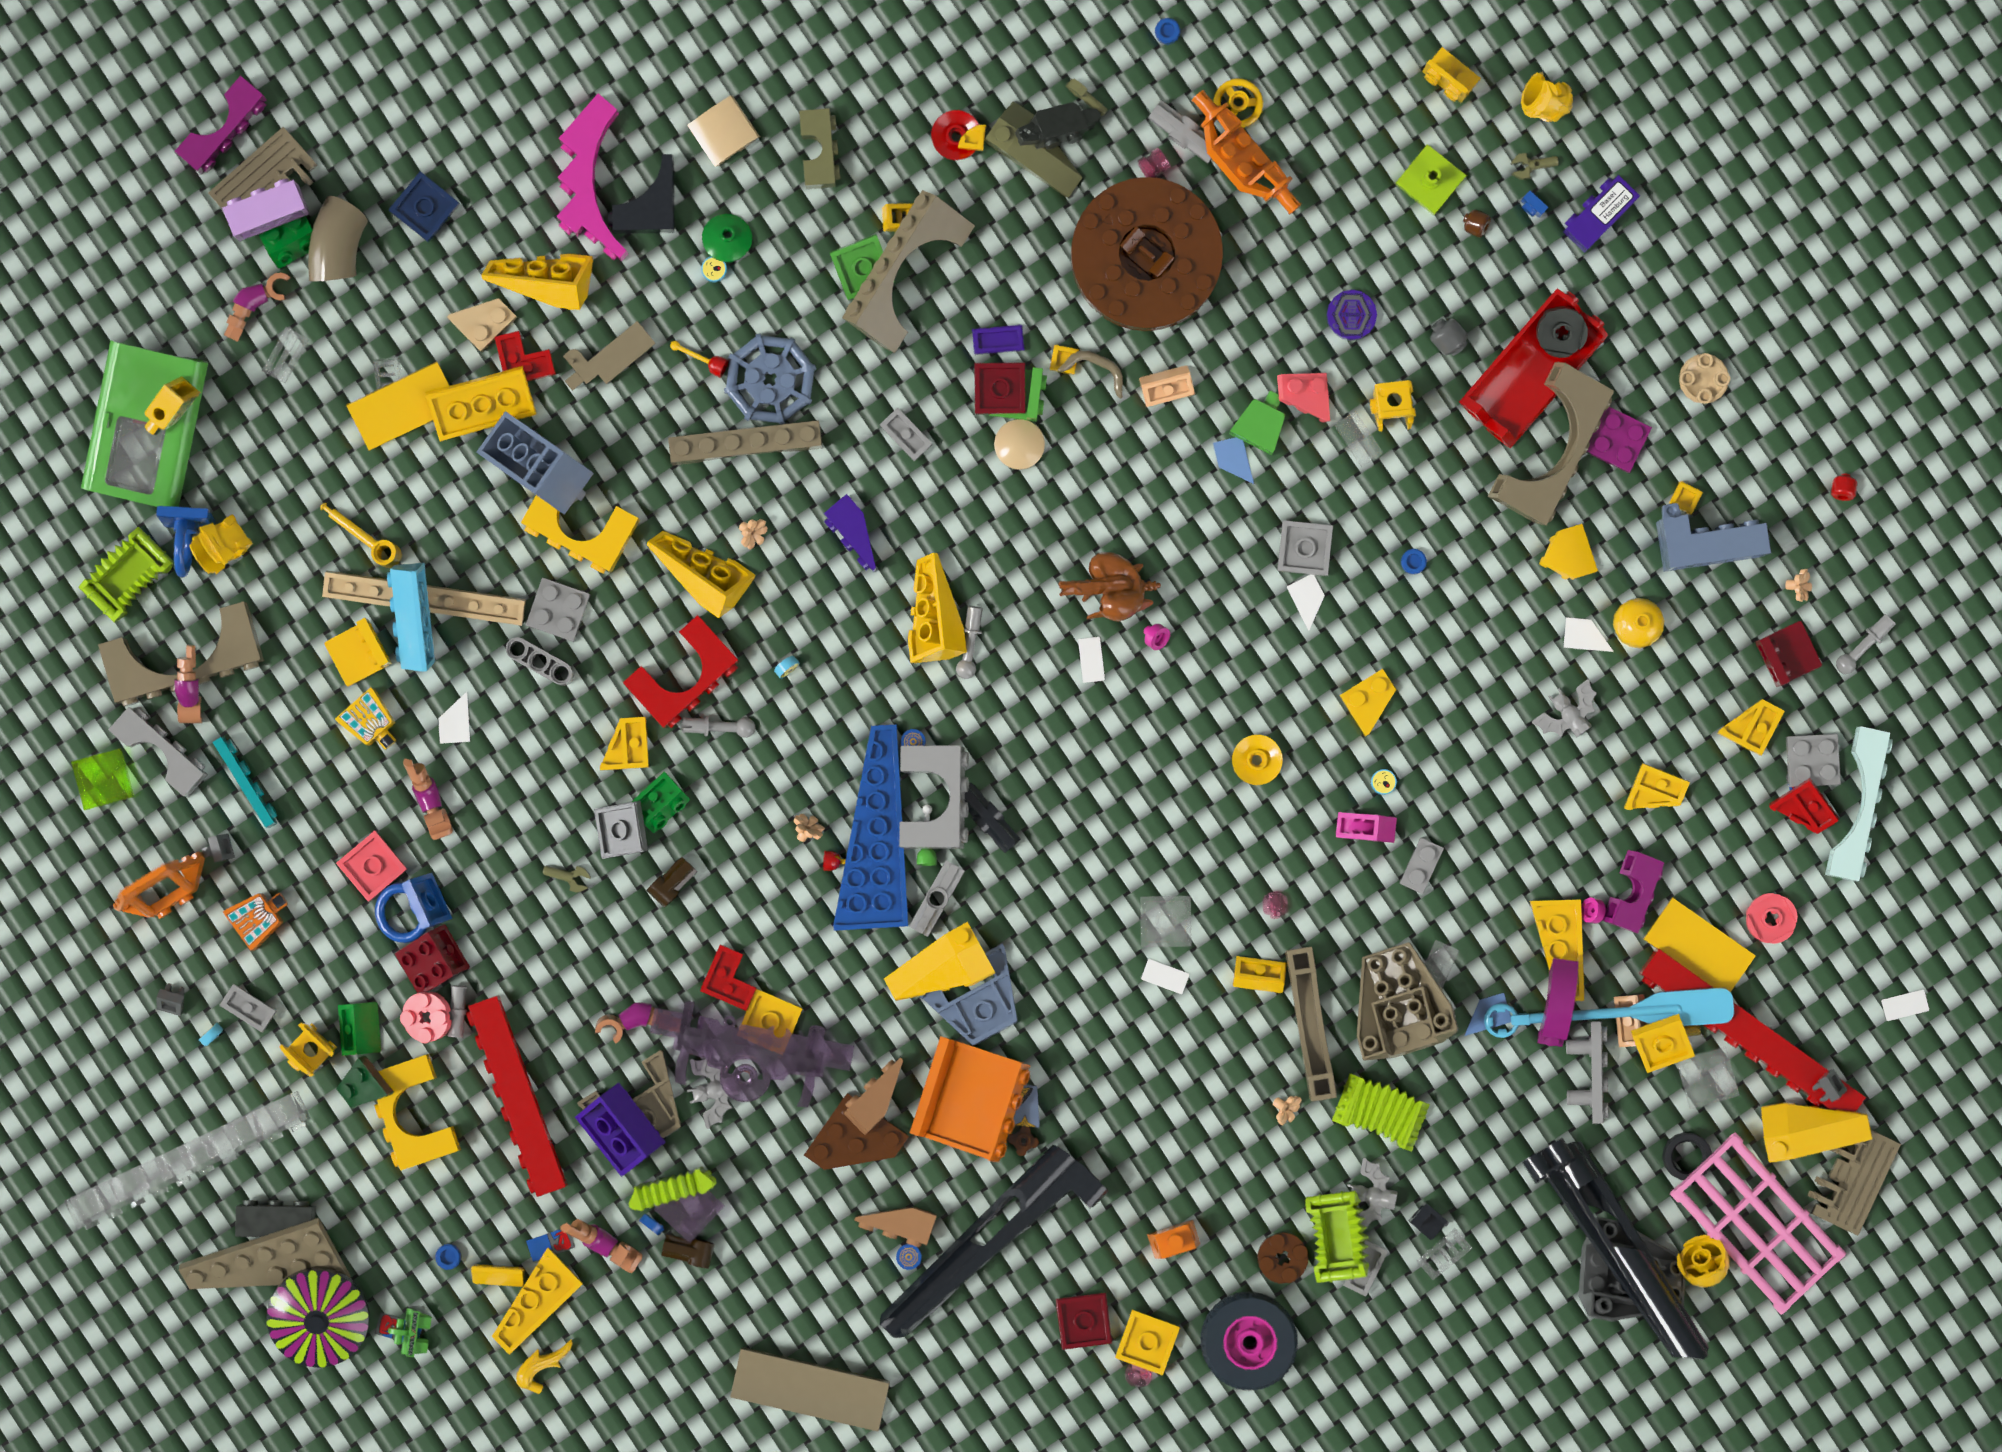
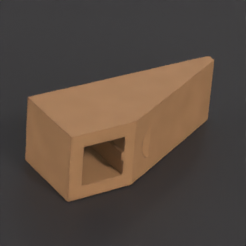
M901 1058L896 1062L893 1060L889 1061L881 1069L884 1074L878 1080L873 1077L863 1087L866 1091L860 1097L855 1094L845 1104L848 1109L844 1115L864 1135L880 1122L887 1113L903 1062Z
M912 1206L857 1215L855 1221L859 1222L858 1227L873 1231L875 1227L883 1230L882 1235L893 1239L901 1236L907 1238L906 1243L921 1247L922 1244L927 1245L937 1214Z

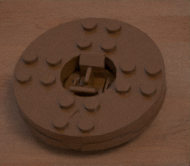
M1153 177L1125 180L1112 185L1096 196L1078 220L1071 247L1072 272L1077 287L1086 302L1096 312L1104 316L1106 320L1123 328L1139 331H1155L1169 328L1195 314L1213 292L1220 275L1223 259L1221 234L1215 218L1204 202L1193 192L1177 183Z

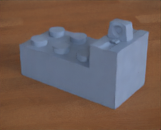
M506 411L477 450L479 455L564 515L576 498L582 501L586 495V492L582 489L593 475V472Z
M1678 503L1662 506V519L1656 522L1664 572L1760 558L1771 553L1767 524H1759V520L1743 522L1740 524V527L1734 528V523L1720 525L1715 528V531L1710 532L1709 527L1691 531L1688 514L1681 515Z

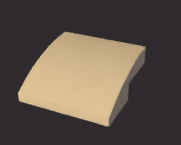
M732 95L687 125L715 167L720 166L736 152L742 151L760 137Z

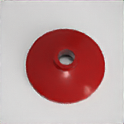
M961 110L948 111L939 116L931 131V139L936 151L944 158L950 160H963L974 154L976 150L959 149V141H954L951 136L953 133H959L962 137L969 129L979 125L977 120L971 114Z

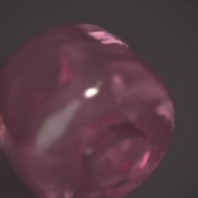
M1270 892L1263 897L1264 914L1270 915L1272 919H1278L1280 915L1287 913L1288 899L1283 893Z
M1129 1364L1125 1370L1127 1383L1134 1387L1147 1386L1153 1377L1152 1371L1133 1364Z

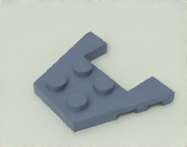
M1003 944L985 953L995 971L993 979L951 1002L947 1001L941 990L928 992L920 996L973 1046L1018 1022L1007 956Z

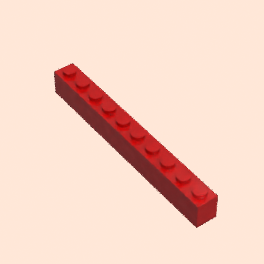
M1655 949L1639 972L1643 976L1641 981L1652 989L1657 986L1664 992L1713 988L1660 949ZM1734 1002V1015L1729 1022L1703 1025L1715 1034L1717 1031L1721 1032L1726 1036L1724 1041L1735 1049L1739 1045L1746 1050L1744 1055L1753 1062L1757 1063L1760 1060L1767 1066L1765 1070L1772 1076L1778 1078L1780 1075L1787 1080L1785 1085L1796 1093L1800 1090L1808 1095L1806 1100L1814 1106L1820 1107L1822 1105L1828 1110L1856 1112L1866 1098L1842 1081L1847 1091L1833 1102L1830 1099L1821 1102L1820 1098L1826 1093L1823 1088L1813 1090V1086L1829 1070Z

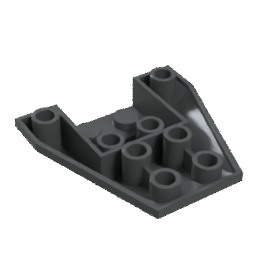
M1595 1217L1613 1247L1635 1249L1618 1221ZM1638 1232L1684 1306L1685 1278L1677 1266L1678 1254ZM1586 1236L1581 1252L1579 1299L1588 1317L1612 1322L1643 1316Z

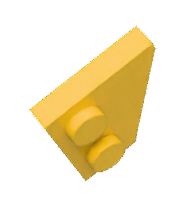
M1642 763L1624 809L1680 806L1690 782Z

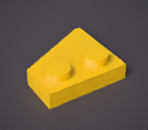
M1381 669L1339 696L1364 736L1370 734L1396 689L1385 671Z
M1761 699L1718 730L1717 734L1762 756L1784 710Z
M646 717L620 718L605 757L601 762L600 771L649 768Z

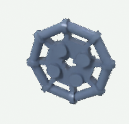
M758 333L755 334L756 337L734 354L730 353L728 357L730 360L727 383L724 392L729 395L743 413L745 420L773 422L783 425L787 419L807 404H811V391L816 366L810 362L796 344V339L792 337L787 339L764 336ZM764 346L784 348L781 355L769 354L765 352ZM759 347L761 355L749 364L742 360ZM789 352H791L802 368L794 370L786 359ZM740 365L746 369L743 384L736 385ZM767 373L770 375L775 374L777 376L774 379L776 384L773 386L770 383L765 385L763 383L766 379L764 375ZM804 374L802 390L799 393L794 390L796 376ZM745 389L754 399L751 407L738 391ZM791 395L798 398L781 411L780 404ZM759 404H768L775 406L776 413L758 411L756 409Z

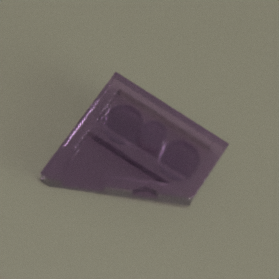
M708 1190L704 1194L697 1192L695 1197L689 1194L686 1199L681 1197L678 1201H670L668 1204L665 1203L657 1206L654 1210L685 1240L691 1243L725 1205Z

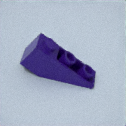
M846 494L824 513L827 518L824 523L833 533L838 530L844 537L840 540L849 552L853 549L860 556L857 561L866 571L870 568L875 572L876 565L864 514Z

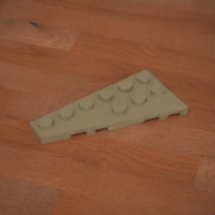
M319 1218L182 1263L179 1266V1272L189 1289L279 1285L291 1274L313 1267L333 1269L345 1274L349 1278L351 1277Z

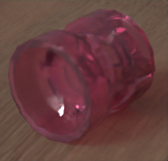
M1158 147L1152 150L1151 155L1148 157H1142L1137 160V164L1145 177L1157 178V174L1160 172H1166L1171 169L1169 161Z

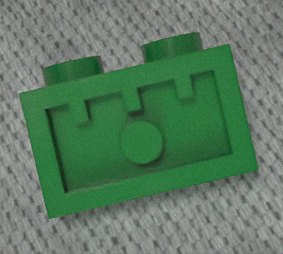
M664 771L632 802L641 801L644 825L651 832L655 833L657 830L662 829L671 817L682 811L690 801V798Z

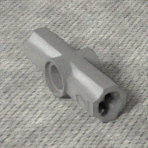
M1161 100L1153 109L1148 119L1168 133L1169 138L1184 149H1189L1208 164L1212 158L1207 154L1205 134L1201 131L1199 125L1189 117L1181 116Z
M947 860L944 862L909 927L929 937L965 870ZM935 891H939L944 895V902L940 906H934L930 902V895Z

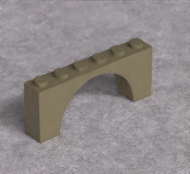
M922 190L914 200V204L906 217L902 219L894 236L887 243L884 252L875 262L867 279L861 284L860 290L848 305L842 318L881 347L895 353L908 333L899 323L892 304L893 283L900 265L914 249L930 241L947 240L962 247L975 225L936 195Z
M1561 362L1554 363L1544 385L1559 397L1568 416L1569 438L1564 454L1551 470L1533 479L1518 480L1509 475L1499 474L1488 495L1489 498L1530 521L1546 526L1554 518L1555 508L1559 500L1565 496L1567 492L1566 486L1570 478L1576 474L1578 462L1581 456L1587 452L1590 445L1589 440L1592 434L1598 430L1601 424L1600 418L1603 412L1610 406L1612 402L1611 396L1614 390L1572 366Z
M243 601L219 609L221 614V633L218 644L212 655L201 666L193 670L196 672V679L199 680V685L210 682V677L219 675L220 678L234 675L235 669L242 667L244 671L259 667V662L264 661L248 603ZM118 638L98 644L115 703H122L123 707L138 703L137 698L147 696V699L162 696L161 691L171 689V692H175L174 679H177V675H163L147 668L136 658L127 639Z

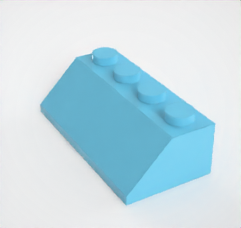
M425 564L394 565L390 572L387 573L388 587H392L393 597L390 598L391 612H395L396 622H393L394 637H398L399 645L395 650L396 660L401 663V669L428 671L435 663Z

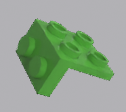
M1033 367V370L1025 369V414L989 415L1037 422V415H1043L1044 400H1039L1040 390H1046L1047 375H1042L1043 368Z

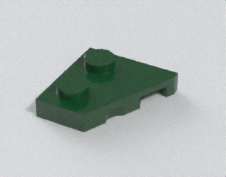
M366 1055L356 1060L336 1088L350 1108L394 1093Z

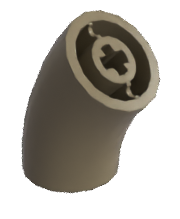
M327 196L315 220L309 246V281L338 280L357 275V248L368 220L359 209L341 198Z

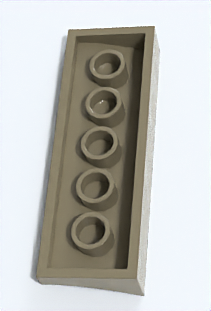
M742 1347L730 1397L879 1431L890 1381Z

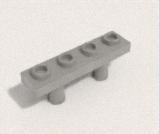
M1602 1021L1591 1022V1037L1589 1039L1566 1040V1054L1589 1055L1592 1061V1087H1590V1090H1567V1105H1590V1108H1592L1593 1124H1603L1604 1118L1609 1117L1608 1103H1604L1603 1092H1608V1077H1603V1067H1608V1053L1603 1052V1042H1607V1027H1602Z

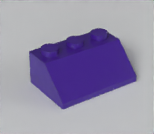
M619 1082L575 1117L621 1177L665 1143L659 1132L653 1127Z

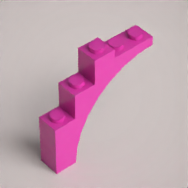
M598 93L558 138L562 143L560 148L570 157L574 154L576 157L557 177L562 183L559 187L569 196L573 193L575 196L556 217L561 222L558 226L568 235L573 232L576 236H579L585 229L584 235L594 244L599 241L605 247L603 252L612 260L618 258L623 261L627 257L628 252L613 237L604 223L595 191V165L599 148L607 130L619 115V112Z

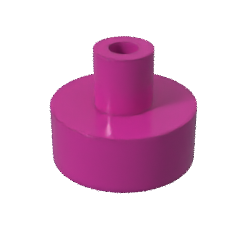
M1154 624L1144 629L1145 643L1153 650H1160L1168 643L1170 631L1162 624Z
M1591 897L1585 899L1581 905L1582 919L1593 924L1600 923L1603 920L1606 912L1604 902L1601 899Z

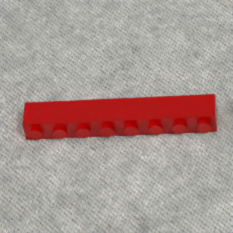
M494 996L468 1006L470 1011L466 1012L471 1027L475 1026L478 1032L475 1040L479 1050L484 1049L487 1059L483 1060L487 1073H492L496 1083H493L492 1087L496 1097H501L504 1107H501V1112L505 1122L510 1121L513 1129L509 1134L513 1145L519 1146L521 1154L518 1155V1159L522 1169L527 1168L530 1178L526 1180L530 1192L536 1193V1196L539 1197L568 1186L500 996Z

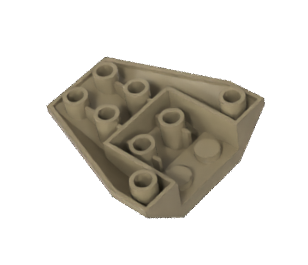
M1410 942L1362 957L1357 1039L1364 1061L1396 1058L1443 1043L1459 1031L1452 1005Z

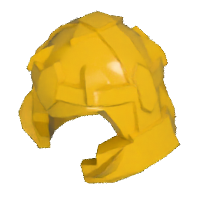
M1537 72L1530 78L1523 90L1521 98L1523 112L1530 118L1557 122L1562 116L1568 114L1573 107L1572 89L1566 82H1557L1554 85L1552 82L1545 80L1543 72Z

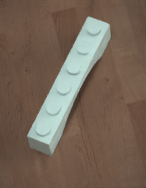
M1862 726L1856 727L1851 753L1857 763L1861 776V804L1857 818L1848 834L1830 850L1825 873L1827 876L1859 881L1860 877L1865 875L1867 864L1863 862L1865 852L1868 853L1870 851L1872 838H1869L1870 827L1874 828L1877 819V813H1874L1875 804L1880 802L1882 789L1879 788L1880 780L1885 778L1887 772V764L1884 763L1885 756L1890 753L1893 740L1889 739V732Z

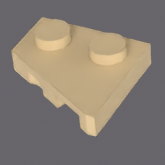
M498 298L449 314L447 318L480 352H483L495 340V336H499L517 316Z

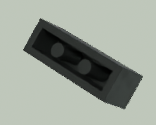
M243 1200V1205L236 1206L235 1237H263L314 1220L316 1206H309V1201H294V1205H284V1201L269 1200L268 1205H258V1200Z

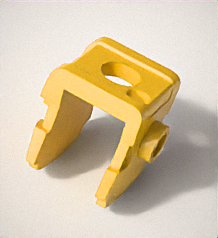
M1411 381L1375 384L1373 399H1370L1371 414H1375L1379 431H1383L1384 419L1405 417L1407 430L1411 429L1414 416H1416V410L1412 405L1411 393L1413 392V386ZM1390 394H1398L1401 397L1402 402L1399 406L1389 405L1387 398Z
M232 514L219 524L214 525L211 523L199 527L200 533L192 537L193 541L189 546L196 561L208 574H218L225 568L228 562L244 555L253 543L246 536Z
M300 1023L298 1026L303 1030L300 1036L288 1048L282 1044L279 1048L289 1059L287 1062L296 1071L299 1072L301 1070L312 1077L317 1068L329 1056L332 1057L337 1047L316 1031L317 1028L312 1023L310 1025ZM308 1042H314L318 1046V1052L313 1057L307 1056L304 1052V1046Z

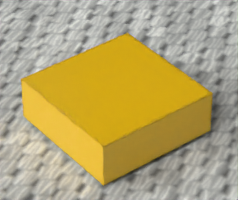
M1054 345L1050 370L1059 372L1058 368L1073 353L1078 352L1079 349ZM1076 363L1069 370L1061 373L1074 375Z
M1680 481L1668 504L1678 503L1681 511L1692 515L1703 492Z

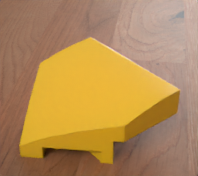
M1583 524L1560 530L1550 537V544L1539 563L1544 568L1548 567L1560 574L1564 580L1568 578L1573 580L1598 571Z

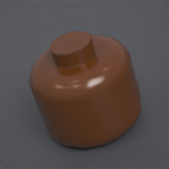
M1474 209L1469 214L1466 213L1463 218L1465 223L1464 230L1475 237H1482L1490 225L1491 218L1488 214Z

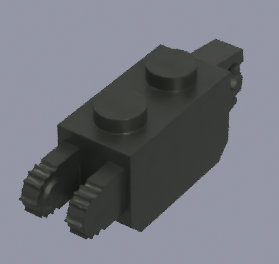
M1074 102L1037 111L1029 124L1019 127L1015 134L1020 146L1035 145L1036 149L1044 147L1052 149L1064 142L1073 144L1080 141L1086 131L1096 126V122L1098 123L1101 119V113L1095 108L1081 110L1078 104Z

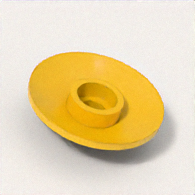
M1251 735L1242 739L1235 747L1232 755V765L1235 773L1241 780L1252 785H1263L1272 781L1279 774L1283 762L1279 746L1271 738L1264 735ZM1253 756H1260L1261 764H1253Z

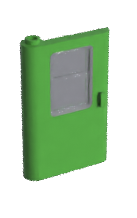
M110 340L81 488L155 507H179L208 362L196 358L178 357ZM182 376L201 392L173 426L165 430L161 429L158 435H153L145 429L146 423L150 420L145 416V411L165 384Z

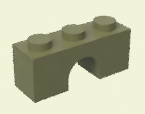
M829 108L799 111L802 140L813 139L822 145V152L816 159L803 161L806 189L836 187V180H840L839 165H834V155H838L837 140H832V130H836L835 115H830Z

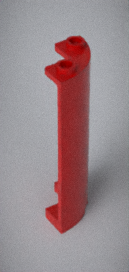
M1557 288L1459 401L1462 407L1476 421L1481 422L1489 433L1510 449L1556 397V394L1544 385L1554 363H1566L1579 370L1608 336L1603 328L1604 322L1595 315L1590 317L1584 313L1577 304L1579 302L1578 298L1569 291L1565 294ZM1559 306L1575 309L1581 314L1588 328V336L1584 346L1572 353L1571 356L1565 358L1549 355L1540 346L1536 336L1537 324L1547 309ZM1561 326L1560 329L1556 330L1558 338H1562L1563 334H1568L1565 326Z

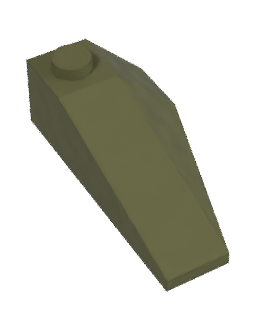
M1013 101L985 138V143L1069 199L1081 181L1082 176L1059 146L1052 149H1046V147L1036 149L1035 145L1020 146L1015 132L1019 127L1029 124L1035 115Z

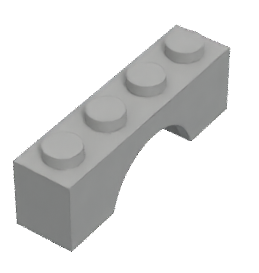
M128 707L108 730L127 747H133L141 743H152L159 747L165 754L168 764L165 781L183 797H189L208 775L203 771L205 766L195 757L191 760L184 753L187 750L175 740L172 743L166 738L168 733L158 724L155 726L151 725L147 721L149 716L139 707L136 709Z

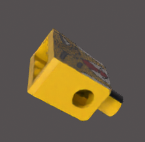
M182 376L165 384L145 411V416L150 419L146 423L145 429L153 435H158L161 429L165 430L173 426L201 392Z

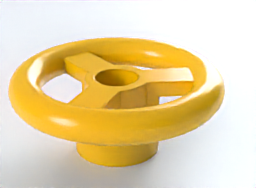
M1231 79L1217 89L1213 102L1217 107L1221 106V98L1224 92H1226L1229 97L1230 111L1235 116L1247 107L1255 106L1252 115L1245 120H1241L1243 128L1253 124L1261 115L1263 98L1259 89L1252 82L1245 79ZM1232 87H1245L1253 93L1255 98H1249L1243 91H1234ZM1241 99L1243 105L1236 106L1234 100Z

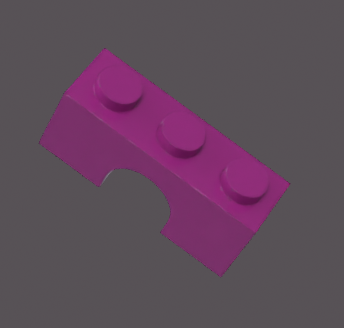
M1628 850L1619 873L1631 880L1633 885L1632 893L1624 900L1610 897L1602 921L1624 930L1638 933L1645 923L1647 908L1654 899V889L1662 877L1664 862L1640 852Z

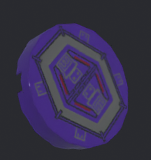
M1348 290L1342 291L1333 298L1328 306L1326 316L1328 326L1338 337L1353 341L1362 339L1370 333L1376 323L1377 311L1374 302L1368 295L1361 291Z

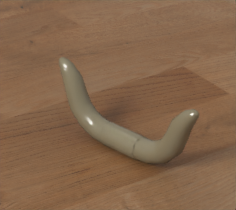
M1078 351L1073 353L1058 368L1059 372H1064L1080 360H1087L1106 368L1114 377L1116 395L1118 398H1122L1123 376L1121 370L1114 362L1090 351Z

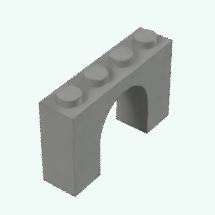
M901 746L900 771L904 773L938 774L948 785L950 800L945 812L935 820L928 822H900V848L964 849V843L968 842V829L964 828V818L968 817V803L965 802V792H968L969 780L968 777H965V767L969 765V753L965 752V747Z

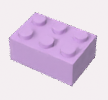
M286 178L274 183L275 187L269 190L260 188L250 193L251 197L242 200L241 197L229 200L227 202L228 206L222 209L233 236L242 241L310 214L301 189L294 180L289 181Z

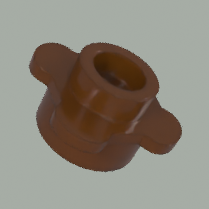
M1022 1126L1019 1132L1010 1134L1008 1138L1009 1143L1013 1144L1017 1149L1016 1153L1019 1156L1026 1155L1029 1149L1038 1146V1139L1032 1136L1028 1126ZM1021 1139H1026V1142L1022 1143Z

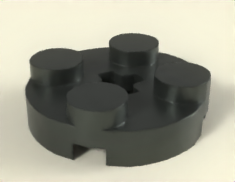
M1559 306L1547 309L1537 324L1536 336L1540 346L1549 355L1565 358L1571 356L1572 353L1584 346L1588 336V328L1581 314L1575 309ZM1561 326H1565L1568 334H1563L1562 338H1558L1556 330L1560 329Z

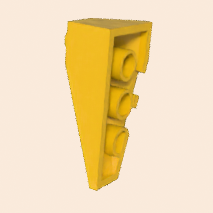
M931 553L918 559L916 563L914 591L917 593L916 605L911 607L914 623L913 630H909L908 633L911 663L948 660L967 652L964 627L938 553Z

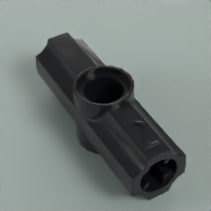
M969 783L968 792H965V802L968 803V812L972 815L971 818L985 834H988L1001 851L1006 853L1021 840L1020 837L1006 823L1005 817L992 802H988L978 788Z

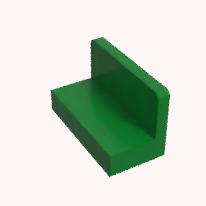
M378 1003L338 1005L342 1056L381 1052Z

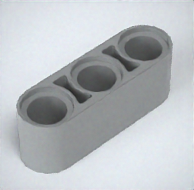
M515 637L507 642L506 653L511 659L558 685L566 686L573 681L574 670L567 663L522 638ZM519 642L523 643L525 647L524 653L520 656H514L512 653L513 645ZM544 655L547 659L546 665L543 668H536L534 665L535 657ZM560 667H566L569 672L567 679L564 681H559L556 678V671Z

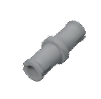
M451 986V1012L449 1014L452 1023L448 1031V1037H464V1017L468 1009H465L467 986Z

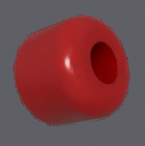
M1841 474V476L1835 477L1832 481V497L1840 501L1853 500L1857 493L1858 483L1856 479L1849 474Z

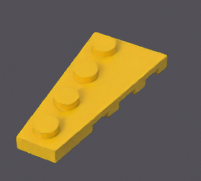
M1581 900L1530 901L1549 971L1553 958L1579 962L1575 1001H1584Z
M549 1247L492 1335L494 1340L509 1355L583 1284Z

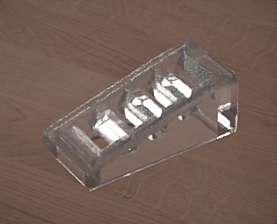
M399 357L375 359L373 361L377 390L394 382H382L381 378L395 376L396 381L401 379ZM394 366L392 371H380V367Z
M1454 1228L1416 1261L1429 1277L1434 1280L1467 1254L1472 1247L1458 1230ZM1453 1238L1462 1247L1459 1251L1450 1242ZM1444 1245H1446L1454 1254L1451 1258L1443 1250L1442 1247ZM1438 1251L1446 1262L1442 1264L1434 1253ZM1429 1257L1438 1266L1436 1271L1426 1261Z

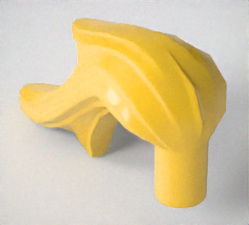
M572 1339L563 1347L550 1354L539 1355V1349H537L521 1365L516 1374L517 1384L520 1388L540 1394L543 1385L532 1381L533 1377L545 1368L560 1367L558 1362L570 1351Z

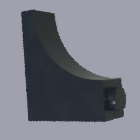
M662 154L659 174L652 186L643 195L624 204L612 205V212H608V227H613L615 234L675 233L674 157L672 154Z

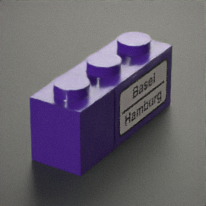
M1619 175L1614 180L1609 177L1599 187L1602 192L1596 198L1591 195L1582 205L1585 210L1579 216L1574 213L1564 223L1568 227L1563 233L1584 253L1640 197Z

